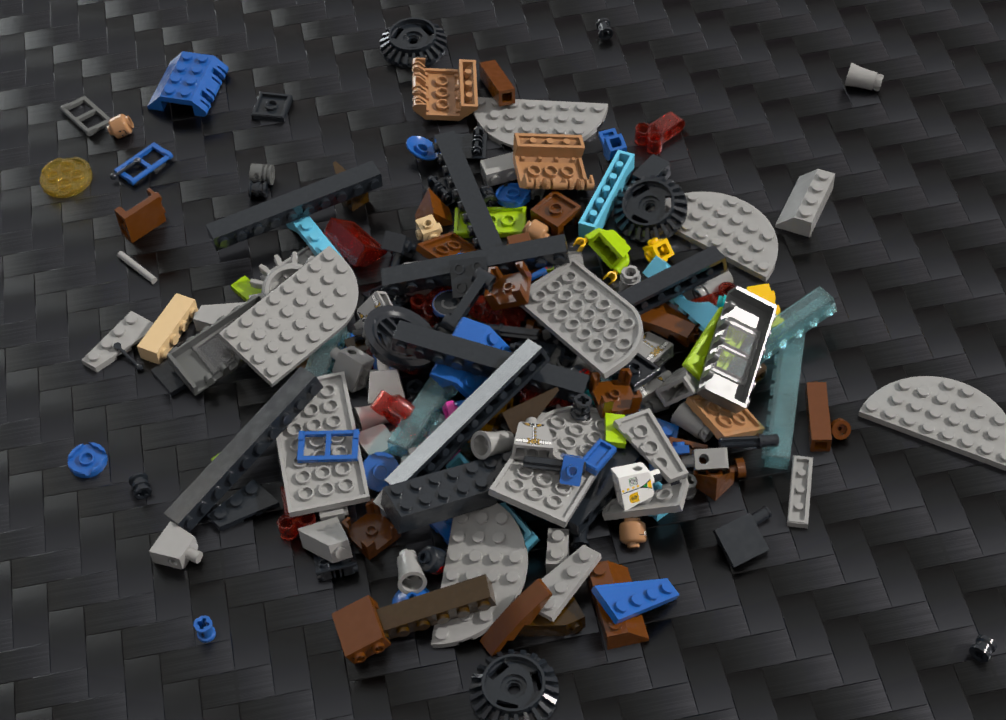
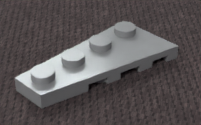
M131 311L82 359L83 365L95 372H99L117 360V356L122 354L114 349L116 342H119L122 349L128 353L132 350V346L143 339L154 323Z
M650 408L614 420L613 426L655 469H659L662 477L669 484L688 476L689 472Z
M681 479L679 484L672 486L669 483L662 485V489L655 490L652 497L626 511L619 504L617 498L612 499L603 509L602 516L604 521L682 512L689 488L688 479Z
M582 545L541 580L551 591L552 596L538 614L554 622L601 560V553Z

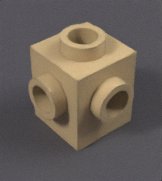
M432 214L415 220V234L418 241L424 242L441 236L440 233H443L441 224L435 221Z

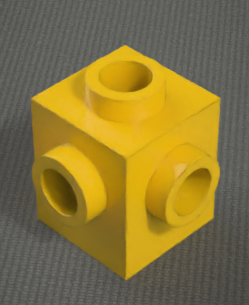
M655 237L647 241L648 245L643 247L644 256L649 263L656 255L666 262L668 258L675 255L667 238L658 239Z

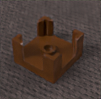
M556 190L550 192L530 210L531 221L537 219L550 226L551 236L564 234V226L574 218L575 225H577L582 217L581 205Z
M524 261L515 263L519 272L502 275L497 266L488 267V272L495 275L496 280L493 284L492 293L485 290L484 297L493 311L528 305L532 275Z
M629 368L620 369L617 380L600 382L601 375L598 372L591 374L588 390L601 418H604L605 413L626 415L639 412L643 396L640 390H637L636 395L633 394L630 387L632 373Z
M374 499L365 504L367 513L352 524L350 517L341 522L349 541L369 561L401 537V533L398 534L392 522L390 523L381 514L380 507L373 502Z

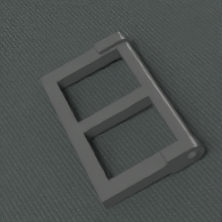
M85 95L59 108L87 136H92L97 131L109 126V120L111 119ZM83 103L92 109L78 117L69 112ZM95 114H98L104 120L90 128H87L81 122Z

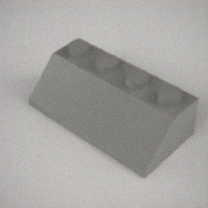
M816 169L799 176L775 227L810 237L833 190L835 173Z

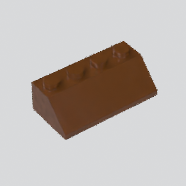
M608 560L598 562L587 577L590 590L595 585L632 582L628 567ZM591 591L607 650L649 641L642 614L615 625Z

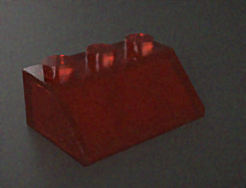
M331 218L323 232L340 255L346 257L349 260L348 262L354 267H367L387 253L386 250L381 248L382 245L352 221Z

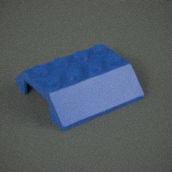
M182 51L170 61L147 108L164 111L168 102L190 105L193 107L195 116L205 117L211 107L210 103L214 101L222 80H224L229 70L228 66L214 55Z
M466 317L460 319L452 333L453 336L512 352L509 350L510 347L489 325ZM435 364L429 374L442 388L453 385L466 399L488 379L487 377L477 376L463 370H456L443 364Z

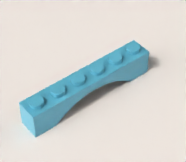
M309 215L286 224L289 229L301 236L315 257L328 246L340 255Z
M656 255L642 273L649 278L671 267V265ZM683 294L669 300L675 306L678 304L677 309L683 314L687 315L688 313L690 321L696 325L699 323L701 331L705 330L718 310V307L710 302H692L687 300Z

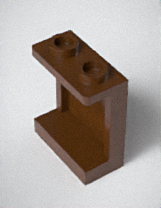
M150 188L146 190L148 198L133 208L125 211L119 206L114 210L122 235L131 243L166 221L164 214L166 211L161 203L162 197L158 192H154Z
M369 595L332 613L344 655L353 664L361 663L369 656L381 653L385 648L391 646L390 641L384 635L376 609H379L378 603Z

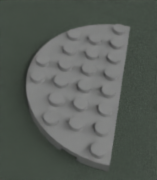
M478 97V109L473 114L477 125L483 129V133H487L488 138L501 146L504 144L512 147L513 150L514 133L582 135L584 142L595 134L597 128L604 122L608 112V104L515 99V104L498 106L494 98Z
M701 191L684 193L688 204V212L685 222L675 235L704 250L714 245L726 257L728 263L766 282L775 268L778 256V240L769 220L754 206L734 196ZM671 198L666 199L665 212H668L671 208ZM655 206L651 207L647 212H652Z
M917 376L900 379L883 386L873 393L859 410V417L1006 471V414L990 397L963 382L935 376Z
M499 503L453 517L441 588L486 574L492 583L496 606L490 607L486 611L471 613L464 618L452 619L446 624L434 625L431 640L433 648L456 646L460 642L471 638L474 640L485 634L496 619L522 592L528 569L527 547L517 522Z

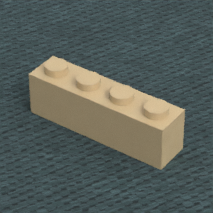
M178 293L174 295L137 345L142 359L161 364L167 358L169 351L178 343L183 332L188 329L195 312H198L195 299Z

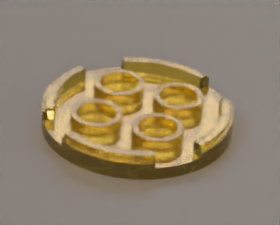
M74 156L73 158L62 159L60 157L49 162L42 169L40 185L43 191L50 196L57 198L71 197L81 193L89 186L92 180V171L88 162L82 158Z

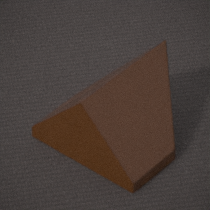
M428 187L415 214V219L432 214L435 221L439 222L441 226L453 225L450 209Z
M722 469L717 473H710L706 470V475L693 471V475L697 480L696 488L714 501L734 483V469H730V473L724 475Z

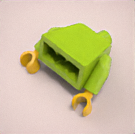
M596 228L586 234L584 238L578 237L573 246L579 244L580 247L577 252H581L586 243H588L608 267L613 269V271H609L603 277V280L609 277L611 282L608 285H611L616 281L617 275L621 274L623 267L629 265L628 252L631 248L615 230Z

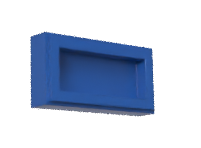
M599 438L583 457L585 459L584 462H586L585 470L596 476L616 453L617 447Z

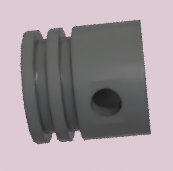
M252 163L249 171V180H252L253 183L261 182L263 184L267 182L268 185H273L275 180L274 165Z

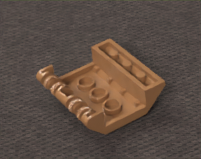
M426 58L412 59V94L414 95L412 101L413 110L425 120L460 121L478 109L476 60L459 59L458 69L425 68Z
M514 133L513 164L519 187L523 189L594 190L593 175H590L587 180L582 161V155L585 150L582 135Z

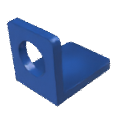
M561 453L560 457L563 458L559 483L580 486L585 459L581 456Z

